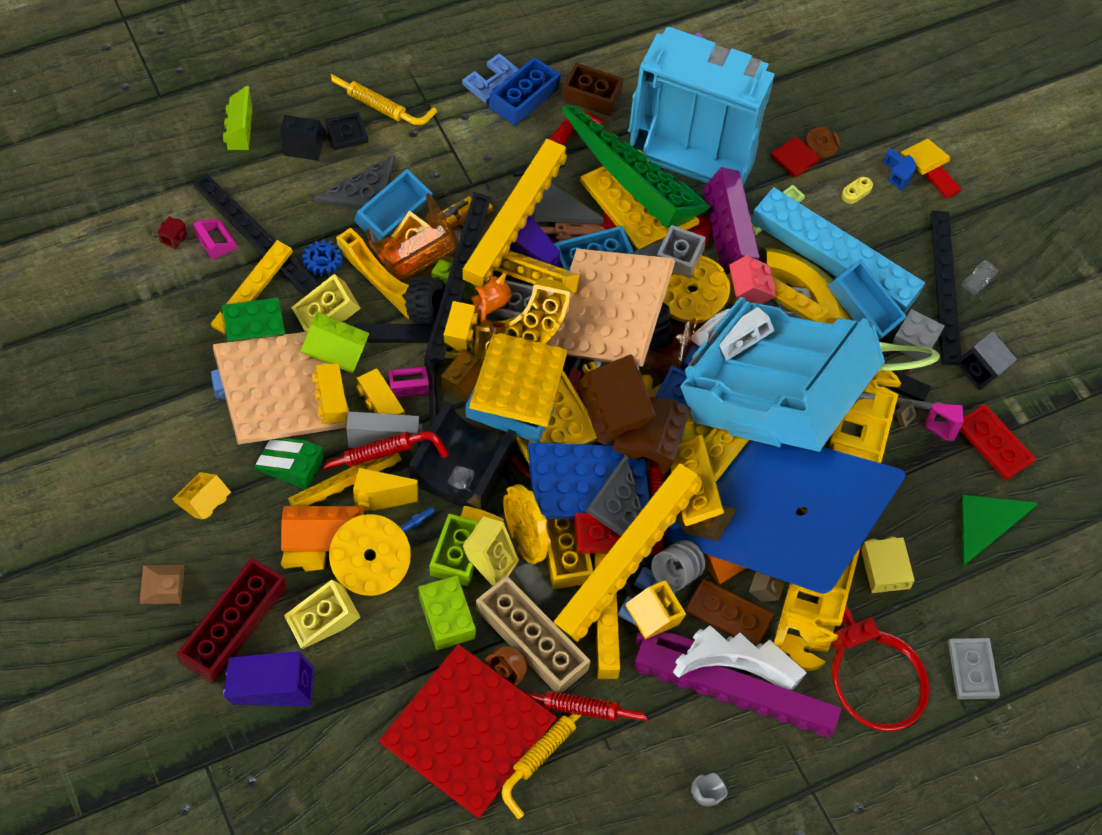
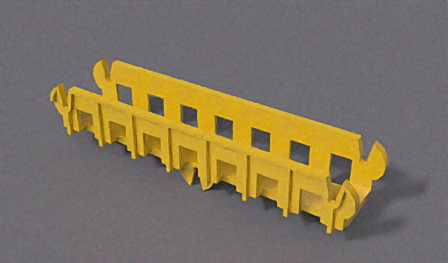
M877 371L863 391L874 394V400L860 399L854 403L829 437L826 448L874 462H882L898 394L885 387H879L877 384L888 387H900L901 382L892 371ZM848 421L862 425L861 436L856 437L842 433L843 422ZM800 507L804 513H807L806 507ZM860 548L830 592L821 594L791 583L789 584L774 644L785 654H788L804 671L817 670L826 663V661L814 654L805 652L804 649L828 652L831 642L838 637L833 632L835 626H840L842 623ZM800 591L819 597L818 603L799 599L797 594ZM788 629L799 630L801 637L788 634Z

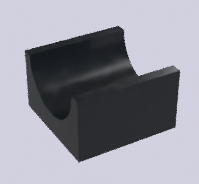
M445 401L428 431L437 434L441 438L449 455L442 458L432 441L423 440L409 463L410 478L418 480V488L462 508L468 506L484 511L516 453V432L509 429L504 435H494L481 431L463 420L454 410L453 404Z

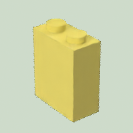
M888 537L884 540L870 539L864 542L861 552L871 593L905 590L912 587L915 580L904 538Z

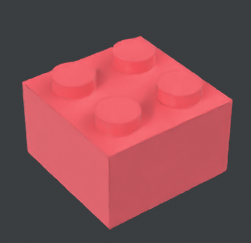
M746 255L729 265L737 298L744 297L745 301L764 304L776 297L775 285L771 277V268L768 264Z

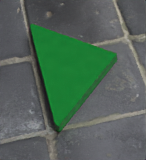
M962 495L963 565H967L991 543L1006 533L1008 529L1023 519L1025 515L1034 510L1037 502Z

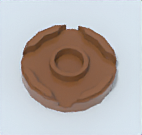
M816 127L807 134L805 144L820 158H827L833 156L838 151L840 140L833 130L831 132L826 127Z

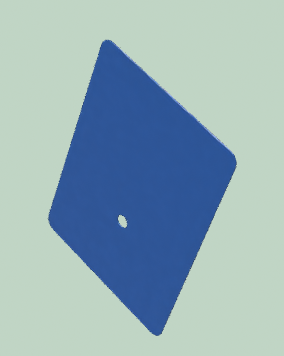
M749 440L716 481L722 506L736 509L719 541L685 534L681 527L674 530L669 527L667 528L668 533L663 536V539L673 543L678 540L691 541L700 548L702 553L817 593H828L833 589L905 479V472L899 468L822 447V450L818 452L780 443L781 446L779 448L774 445ZM800 507L807 508V513L803 516L796 515V511Z

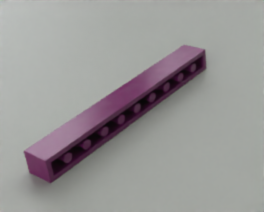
M646 640L642 641L634 665V669L640 674L655 676L663 682L670 681L683 689L690 688L696 690L700 695L716 697L720 702L736 704L741 709L756 711L761 716L774 717L781 723L794 724L801 730L814 731L821 737H832L836 729L841 707L716 665L700 667L678 678L673 673L677 666L675 662L684 653Z

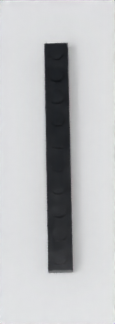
M208 174L194 181L193 187L265 256L276 240ZM291 255L278 270L304 297L321 285Z
M473 192L425 358L443 363L448 344L444 342V332L453 301L461 302L467 282L463 280V268L477 247L491 200L489 196Z
M931 211L930 220L938 321L944 325L940 336L942 364L958 365L955 361L962 357L950 214L947 211Z

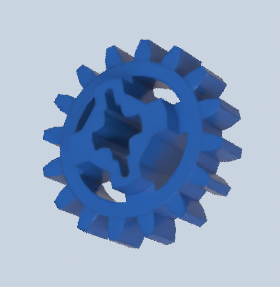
M316 240L315 245L308 244L309 249H304V254L302 255L304 267H307L308 273L313 271V276H316L318 273H320L321 277L325 273L330 276L331 271L336 273L337 268H341V262H343L342 251L338 249L337 244L332 246V241L325 243V240H322L321 243H318Z

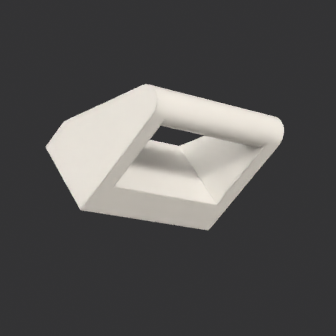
M730 309L714 315L691 336V340L699 347L704 342H707L714 334L713 330Z

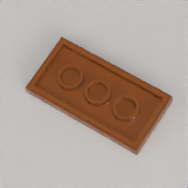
M703 578L685 609L687 615L733 638L738 633H741L754 646L761 643L775 615Z

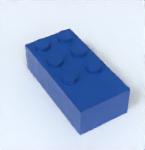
M534 57L490 93L489 108L515 126L559 89L561 74Z

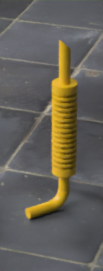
M331 74V81L346 89L348 96L359 100L396 121L403 119L410 124L420 126L426 124L437 113L436 108H431L423 117H413L405 113V107L379 95L373 90L355 81L348 83Z
M572 713L569 717L562 716L542 736L537 744L533 745L534 747H531L513 766L515 773L504 783L502 798L517 819L522 818L524 813L513 800L511 795L513 786L521 778L527 780L548 759L559 745L575 731L576 726L574 723L582 715Z

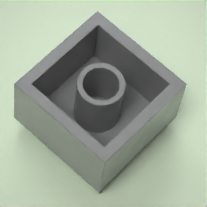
M671 225L657 253V257L673 258L675 264L672 272L691 278L705 249L706 237Z
M911 309L895 335L892 344L933 349L941 336L944 325ZM900 351L917 361L928 358L930 353L919 351Z

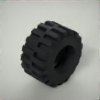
M416 277L409 283L405 295V307L407 315H409L413 323H435L446 287L442 279L438 277Z

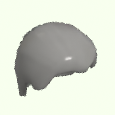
M715 773L701 774L692 782L691 793L693 798L702 806H714L728 795L723 780Z

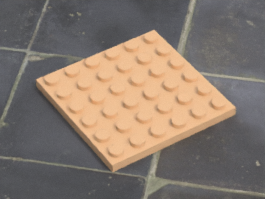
M576 249L570 271L579 274L577 291L571 293L567 313L560 327L547 344L567 349L568 357L613 362L631 354L635 359L636 365L643 367L675 260L666 257Z
M308 331L285 334L283 336L213 344V351L238 445L347 428L349 412L347 402V417L344 423L322 424L321 417L317 415V405H319V402L314 397L316 384H312V373L315 372L316 365L328 363L300 352Z

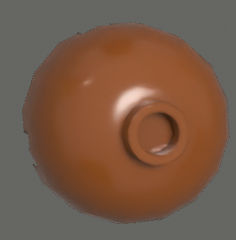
M499 647L485 660L488 663L487 666L514 686H517L526 676V660L523 654L513 647Z

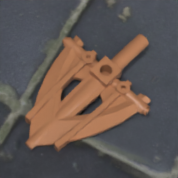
M555 222V227H540L545 234H555L556 242L576 238L571 236H584L606 230L604 227H601V224Z

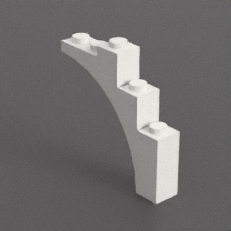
M711 626L696 632L693 636L695 641L688 650V654H682L676 660L677 666L673 671L680 678L687 672L700 667L730 666L759 675L774 685L791 691L806 674L798 664L770 639L764 645L760 643L754 646L746 637L738 633L734 638L730 636L726 640Z

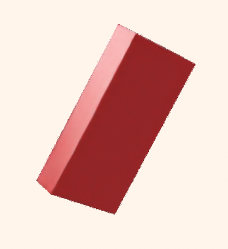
M942 166L925 174L945 199L960 193L961 188Z

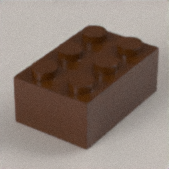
M575 62L563 86L562 100L611 116L622 93L624 78Z

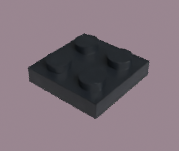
M359 112L325 119L334 150L368 143V136Z

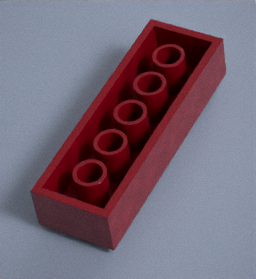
M251 557L176 653L179 663L214 684L228 665V658L234 657L287 588L285 577Z

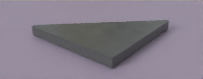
M392 154L390 158L377 162L366 171L349 177L347 181L340 185L339 183L327 189L325 193L314 196V202L361 209L389 184L395 155Z
M553 183L550 184L548 190H544L543 197L540 203H536L533 212L534 221L603 224L604 220L602 216Z
M626 454L585 511L620 536L624 534L642 511L639 497L635 490L632 470L629 467V459Z

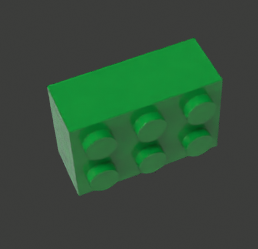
M279 298L225 304L221 307L226 342L285 335Z

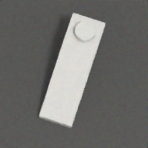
M759 307L741 317L719 346L726 361L774 332L769 316Z

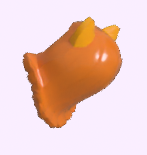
M505 272L499 278L495 276L490 277L489 282L483 287H475L479 295L473 296L472 300L480 323H484L486 315L505 306L511 298V289L505 282Z

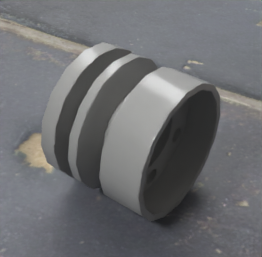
M688 540L676 541L655 555L651 564L653 577L657 583L666 580L672 591H679L701 576L705 569V559L702 551L697 545Z

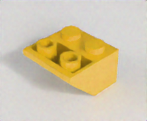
M456 301L452 303L444 332V342L459 352L462 350L468 352L469 349L473 348V334L476 331V326L479 325L475 305Z
M666 580L646 588L625 604L645 639L679 626L686 615Z

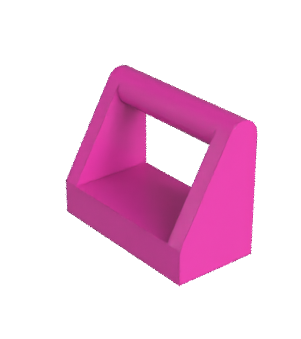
M220 219L200 220L193 223L195 235L212 260L238 247ZM218 228L227 243L215 244L207 232Z
M426 366L388 370L390 389L396 398L429 394ZM423 374V379L393 381V377Z
M933 404L923 424L924 428L945 440L954 441L963 424L962 405ZM939 414L948 420L947 422L934 421V419Z

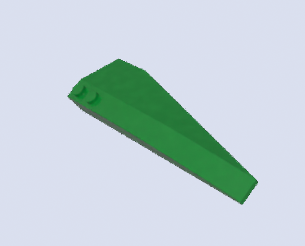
M575 105L562 106V111L597 159L649 211L650 215L660 221L662 226L670 228L671 225L680 226L710 208V205L685 183L680 182L679 184L674 180L675 176L671 173L666 174L660 170L661 166L647 161L648 157L627 142L621 143L618 141L616 134L604 131L603 125L591 121L592 117Z

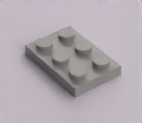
M990 638L949 639L948 646L957 699H998L1000 693Z

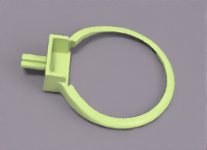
M879 342L882 351H919L932 355L913 362L883 364L878 371L919 368L933 364L940 359V354L931 348Z

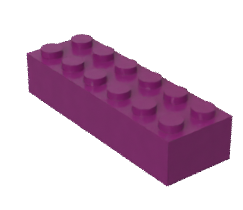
M721 167L704 186L703 193L706 203L710 205L708 213L719 265L724 269L725 274H729L731 272L729 265L746 255L756 260L760 258L740 172Z

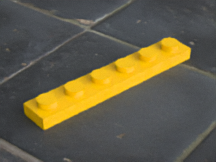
M276 240L226 304L255 301L292 254V248ZM220 311L211 322V326L225 334Z
M771 276L775 285L776 297L773 298L774 301L805 320L823 323L831 317L829 310Z
M395 453L353 466L289 497V503L291 506H309L315 502H321L327 496L340 493L346 487L354 485L359 468L379 472L385 468L393 467L397 462L402 461L399 453Z

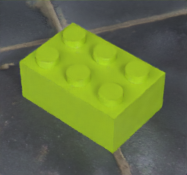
M448 514L429 565L430 576L440 579L458 576L461 585L469 586L475 566L469 561L463 545L479 522Z
M458 576L418 587L419 599L436 651L476 639V628Z

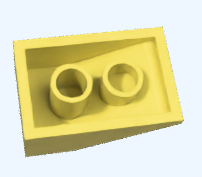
M333 274L291 307L305 332L309 331L316 311L342 322L361 309L345 281L336 274Z
M483 516L463 545L469 561L492 586L506 575L509 576L519 561L505 524L502 521Z
M330 580L284 615L301 649L346 629L361 618L345 587L333 580Z

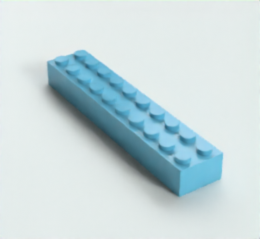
M775 187L754 209L751 223L836 277L861 259L904 314L920 295L925 285V282Z

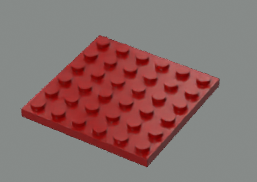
M458 644L380 738L379 743L469 813L480 819L502 791L506 780L515 773L513 766L547 733L557 720V717Z

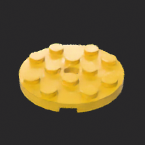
M701 255L691 278L672 272L663 303L669 306L671 318L677 321L691 324L706 322L725 308L730 294L729 279L724 273V269L717 262ZM695 286L698 290L690 293L687 288Z
M520 484L508 487L506 489L508 494L504 495V513L512 539L516 538L519 544L517 550L528 563L535 564L541 562L546 558L548 545H550V538L545 527L547 526L546 517L544 514H541L531 490L528 491Z
M373 514L357 516L343 524L334 535L329 550L330 566L338 582L349 591L364 596L380 595L397 586L406 575L411 558L410 545L402 529L390 519ZM368 549H372L376 554L375 559L372 561H368L364 557V553Z

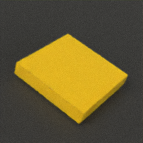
M929 139L915 144L900 153L904 158L910 155L915 161V169L922 175L950 161V156Z

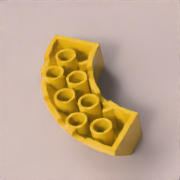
M764 247V263L770 266L771 276L793 287L808 289L811 300L830 311L831 317L823 323L833 324L839 318L853 320L827 287L833 281L827 273L798 255Z
M547 278L538 280L534 284L531 299L521 314L507 320H486L484 323L476 326L474 356L479 358L482 363L484 362L492 337L489 330L491 322L504 323L505 335L543 344L547 343L556 333L567 313L571 290L560 281Z

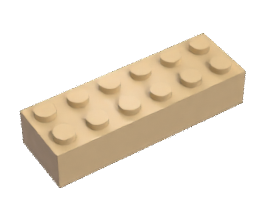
M507 575L476 600V611L511 647L523 654L526 663L553 691L563 693L589 670L590 660Z

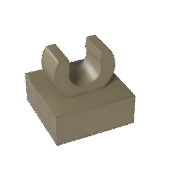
M908 400L903 404H897L898 409L893 414V418L898 419L899 426L905 428L917 416L913 402Z

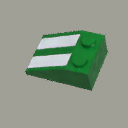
M290 438L271 439L254 466V470L300 488L308 489L324 460L323 447L305 440Z

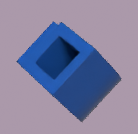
M890 149L886 152L883 161L886 166L892 169L888 181L902 191L911 182L916 167L915 161L910 155L904 158L899 153Z

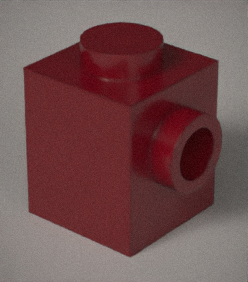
M170 216L165 222L161 223L157 232L160 243L175 250L181 241H184L187 237L185 223L180 219H174Z

